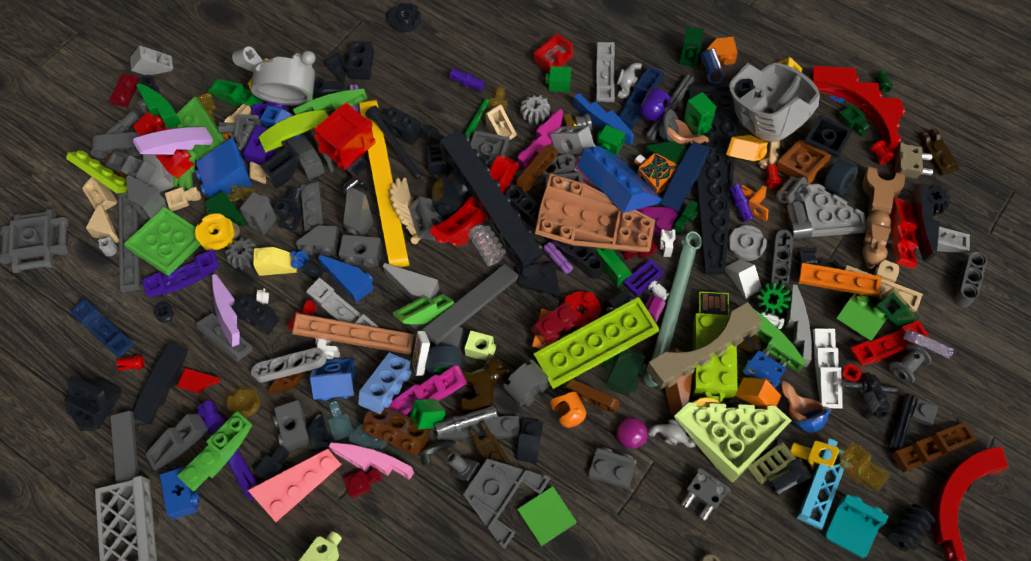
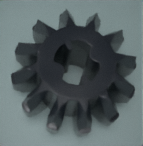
M932 184L928 188L927 201L934 203L933 216L944 213L950 206L949 200L951 195L946 194L947 189L942 190L941 185L935 187Z

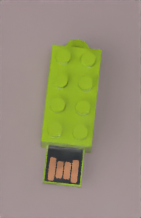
M699 292V313H696L693 321V351L709 345L725 330L730 316L729 293ZM731 345L723 355L712 357L707 365L703 367L699 365L694 368L693 396L713 398L719 403L724 398H734L737 392V346Z

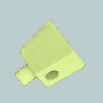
M333 531L330 532L326 539L318 536L299 561H337L339 557L337 545L342 539L341 536Z

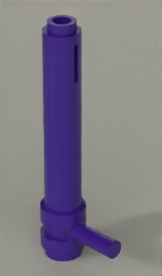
M206 401L198 406L197 414L200 415L208 428L207 432L212 436L224 425L225 421L222 415L218 414L217 406L211 401ZM237 449L228 460L227 465L245 497L252 500L254 497L248 490L259 484L239 449Z

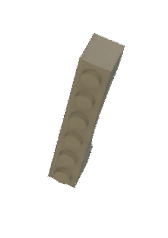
M747 302L731 312L725 330L712 343L691 352H665L650 361L646 370L660 389L665 386L669 388L676 384L681 376L687 377L692 374L697 366L703 367L715 355L718 357L723 355L731 345L734 347L739 345L747 335L750 337L755 335L760 330L759 326L763 320Z

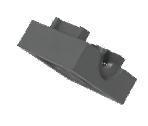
M475 131L470 145L478 151L479 155L489 159L490 164L488 168L490 169L497 156L505 155L508 152L510 137Z

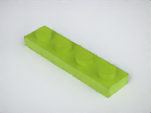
M84 151L68 152L67 160L117 194L128 192L126 179L114 174L113 170L104 167L98 160L92 159Z

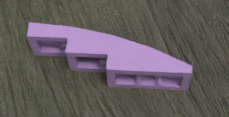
M205 127L170 129L133 139V143L140 154L174 155L176 149L192 150L195 144L211 145L213 141Z
M214 274L212 275V291L216 316L224 335L231 346L234 347L239 345L240 332L237 329V315L232 309L235 299L218 276Z

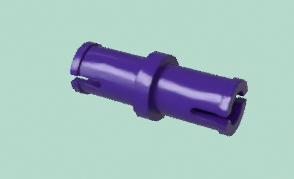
M455 68L450 73V79L462 83L465 87L469 86L481 92L485 86L483 85L485 81L473 77L470 73L465 74Z
M736 184L734 187H730L729 190L735 201L734 206L738 208L743 222L753 219L754 216L748 205L749 200L745 198L741 185Z

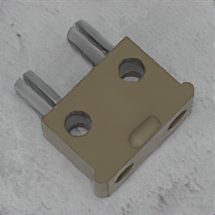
M902 142L895 150V174L896 172L905 174V177L915 179L921 174L931 176L933 170L923 168L922 159L931 160L932 154L922 153V147L906 145Z

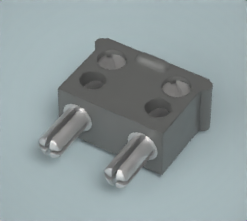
M699 468L696 472V477L686 491L688 494L681 504L684 506L691 495L685 508H688L694 498L706 505L699 516L700 518L710 508L703 520H706L712 510L716 511L725 495H729L731 489ZM693 486H698L699 490H695ZM711 498H715L717 502H713Z

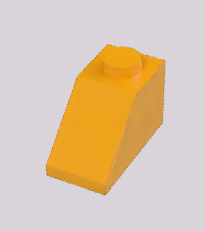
M751 135L732 137L726 155L751 161L761 160L767 153L766 147L768 142Z

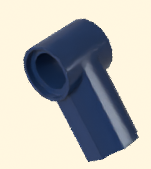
M715 48L701 53L700 56L708 74V81L714 85L721 83L725 78V71L721 66ZM713 72H719L721 78L719 80L714 79L712 76Z

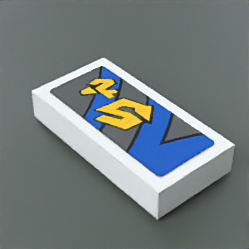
M418 331L412 360L416 376L423 375L430 345L425 331Z

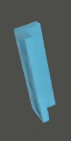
M829 439L825 444L836 446L838 442ZM824 449L821 452L820 458L827 460L832 456V452ZM841 449L838 452V455L843 457L840 464L829 467L817 463L813 478L810 481L797 519L820 530L823 528L850 453ZM832 471L835 480L832 483L826 484L824 479L826 472ZM825 489L828 499L820 503L817 498L820 490ZM814 508H818L821 514L819 522L809 518Z

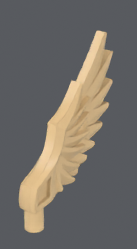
M397 178L395 180L396 185L395 183L391 184L392 189L389 191L392 195L390 199L394 202L392 206L396 208L394 211L399 214L398 218L402 219L400 222L407 225L406 228L413 235L411 242L417 244L422 238L417 236L409 211V206L414 202V198L410 195L406 178H403L402 181Z

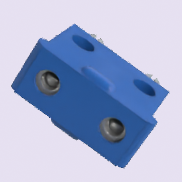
M764 349L762 352L758 351L753 359L747 362L742 372L750 378L767 379L776 388L781 376L787 369L785 368L787 363L785 361L782 365L784 360L778 363L768 357L769 351L766 352L767 349Z

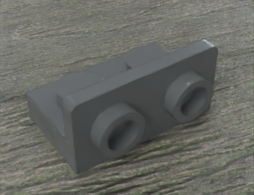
M596 448L588 477L629 490L637 460L628 454H615L608 448Z

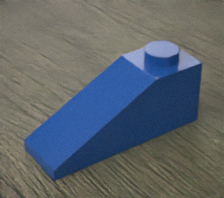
M323 255L318 257L321 266L356 303L374 290L373 278L368 272L364 273L358 267Z

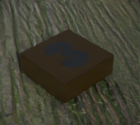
M747 335L737 345V348L751 355L761 338L757 335L751 337Z

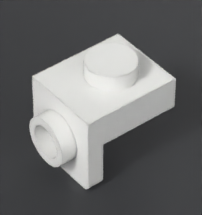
M316 338L317 348L324 352L327 359L340 357L338 347L330 346L331 341Z

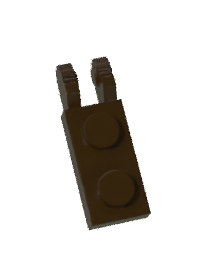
M932 128L929 131V135L925 131L920 132L919 138L924 146L923 148L926 153L932 154L931 161L939 175L942 176L958 171L960 167L944 141L940 138L939 131Z
M484 420L480 421V426L488 437L480 440L475 428H469L471 435L476 441L475 445L485 461L489 459L512 466L495 435L490 432Z

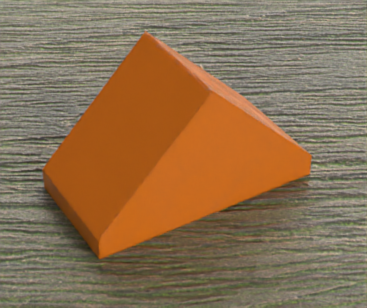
M743 378L735 394L736 397L761 409H766L767 406H777L781 397L767 379Z

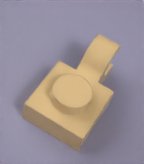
M181 187L165 193L171 211L189 206L188 201L201 199L200 192L197 191L196 187L187 191Z

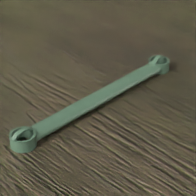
M691 231L681 238L683 248L651 361L670 349L695 253L702 245V239L697 232ZM692 238L695 242V247L689 244ZM645 370L643 374L645 383L649 387H657V383L652 381L651 375Z

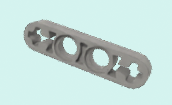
M312 348L259 362L253 366L251 375L258 382H266L322 367L327 357L320 348ZM302 359L301 364L294 366L297 360ZM284 364L281 370L276 371L277 366Z

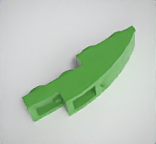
M237 411L206 441L208 446L177 477L194 492L209 476L213 478L228 462L245 439L252 424Z

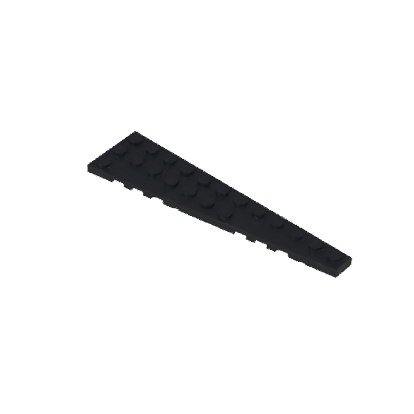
M730 84L689 85L688 87L689 100L703 92L716 106L711 129L707 133L700 134L708 137L709 141L703 142L701 145L710 147V151L696 180L705 275H724L731 208V192L729 188L733 186L735 157L726 155L731 139L736 137L738 129V118L729 87Z

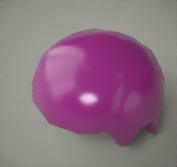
M630 417L618 424L616 436L618 442L623 447L636 449L647 442L648 430L640 419Z

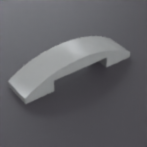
M597 42V102H614L615 42Z
M321 278L306 291L335 320L378 328L367 316L361 315L338 296L334 289Z

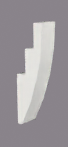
M813 329L815 369L820 403L829 408H843L841 367H839L835 329Z

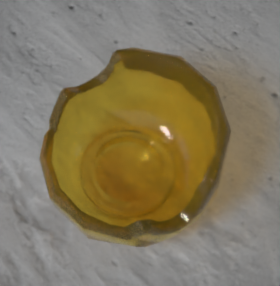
M238 389L236 395L228 396L226 405L233 415L238 411L244 418H249L259 410L261 399L254 390Z

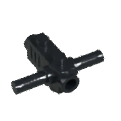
M868 372L862 373L859 382L847 380L841 382V387L844 389L858 390L859 396L864 399L868 407L863 413L866 419H870L872 416L877 418L886 417L889 414L890 404L885 393H898L897 386L882 385L876 375Z

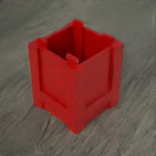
M345 102L314 129L316 134L314 135L315 140H318L319 153L323 152L337 163L338 168L346 170L376 143L372 131V122Z

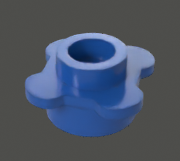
M292 251L290 253L292 257L291 266L294 269H303L304 265L309 261L308 255L302 251L297 253Z

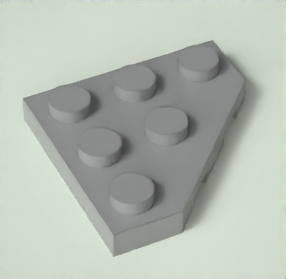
M820 184L808 185L811 193L802 203L807 221H810L812 224V237L866 233L868 227L862 211L848 206V202L835 194L834 196L831 195Z

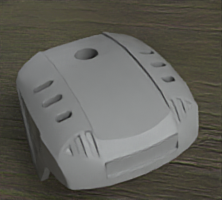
M747 63L729 85L735 105V112L740 124L763 141L777 142L784 139L805 123L819 105L820 93L813 81L800 71L780 63H773L761 71ZM747 78L752 79L755 88L740 98L738 94L739 81Z

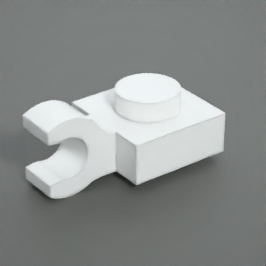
M661 230L660 250H663V257H671L673 241L676 238L675 230Z

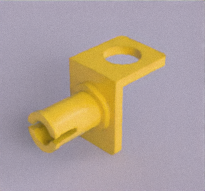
M815 441L812 448L793 443L791 452L796 457L808 460L811 470L815 471L817 463L833 467L839 448ZM824 449L832 452V456L827 460L820 458L821 451Z

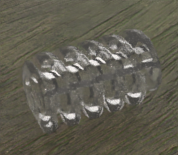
M477 225L470 230L468 236L472 239L476 249L479 250V254L483 256L486 265L492 266L502 259L506 254V250L501 249L503 245L498 243L499 239L494 237L495 233L491 231L492 228L490 226Z

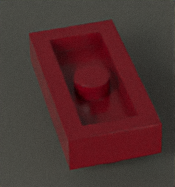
M121 75L109 100L111 105L128 108L137 89V84H139L138 76Z

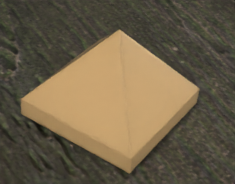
M250 162V178L265 184L266 175L260 167L261 165Z

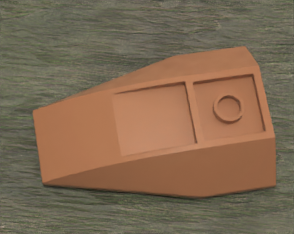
M550 173L534 233L577 246L628 252H649L655 220L637 210L623 213L606 194L587 184Z

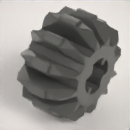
M242 237L238 242L234 239V244H228V250L225 251L228 263L235 269L239 267L243 270L245 266L251 268V263H254L256 244L252 243L250 239L245 240Z

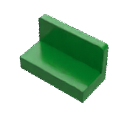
M600 248L595 249V253L603 260V271L616 287L623 284L632 275L631 271L613 250L605 249L602 251Z

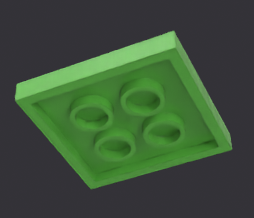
M165 207L124 243L125 248L167 276L181 265L201 244L195 236L196 227Z

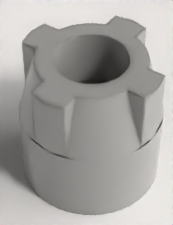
M110 237L98 240L99 249L105 256L116 254L118 247Z

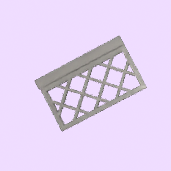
M139 476L134 477L131 481L95 489L100 561H107L112 553L119 558L118 561H128L126 557L133 548L138 551V561H157L150 480ZM132 486L133 494L127 500L121 494L127 487ZM111 492L114 494L108 505L103 503L102 493ZM118 498L125 502L119 513L112 509ZM129 506L134 508L135 512L130 521L122 516ZM110 511L116 517L108 526L104 523V517ZM119 519H122L127 525L119 534L113 528ZM131 527L136 529V536L132 542L124 537ZM110 532L117 536L111 547L106 545V537ZM121 540L129 545L122 555L115 551Z

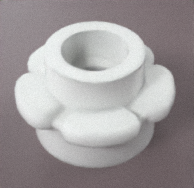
M265 288L257 290L256 301L263 305L268 304L269 293L265 292Z

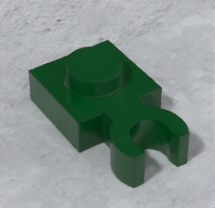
M691 200L682 213L681 218L676 222L675 232L681 234L685 226L690 221L693 222L698 215L696 211L698 203Z

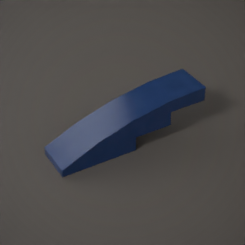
M649 66L635 85L634 92L619 115V118L628 128L633 130L642 116L640 106L647 91L658 88L665 72Z
M692 142L668 186L661 202L662 206L679 212L685 197H688L693 183L696 182L710 147Z

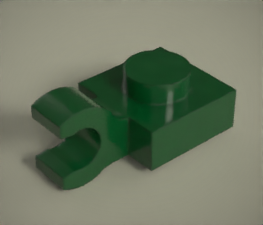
M852 105L839 113L838 117L849 128L854 126L859 136L862 137L867 134L866 129L870 126L864 121L865 115L856 106Z

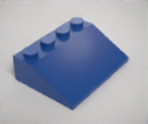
M600 146L585 148L578 167L623 213L662 202L663 199L618 155Z

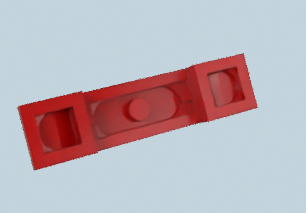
M917 320L901 327L896 332L872 342L866 341L852 347L850 350L859 365L865 366L905 351L908 344H919L930 336L920 321Z

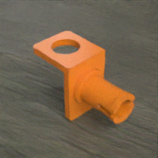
M742 185V191L745 198L749 200L752 214L766 222L768 220V209L760 205L766 196V186L763 185L759 191L754 192L745 185ZM756 208L760 209L763 215L758 213Z

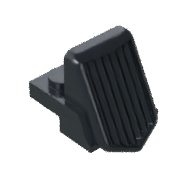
M72 375L67 379L70 395L64 399L67 414L72 416L74 423L80 431H94L100 428L120 398L121 389L99 378L88 383L86 380Z

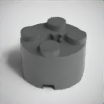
M529 360L530 365L526 363L521 365L509 377L510 384L507 386L505 383L503 386L520 406H530L535 401L534 396L539 392H545L550 386L548 383L549 376L533 360Z

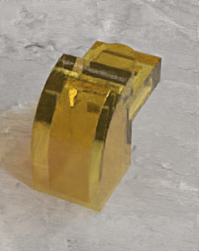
M853 442L840 457L842 469L858 485L861 482L875 492H878L890 478V473L871 462L870 452Z

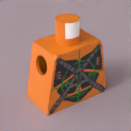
M657 153L653 154L648 160L639 155L634 161V164L639 167L637 175L658 195L669 186L679 165Z

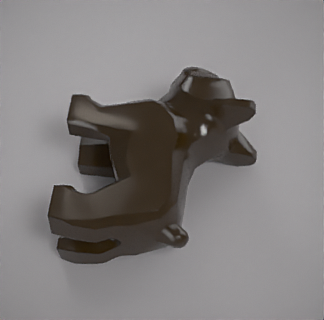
M489 357L485 366L475 372L468 373L462 371L467 383L464 387H473L476 396L470 400L462 398L463 413L469 414L494 405V385L499 380H509L510 377L508 375L509 370L504 368L502 361L498 357Z

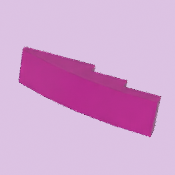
M454 365L440 376L434 375L423 384L414 385L394 399L388 408L410 417L415 400L437 399L440 401L467 384L460 367Z

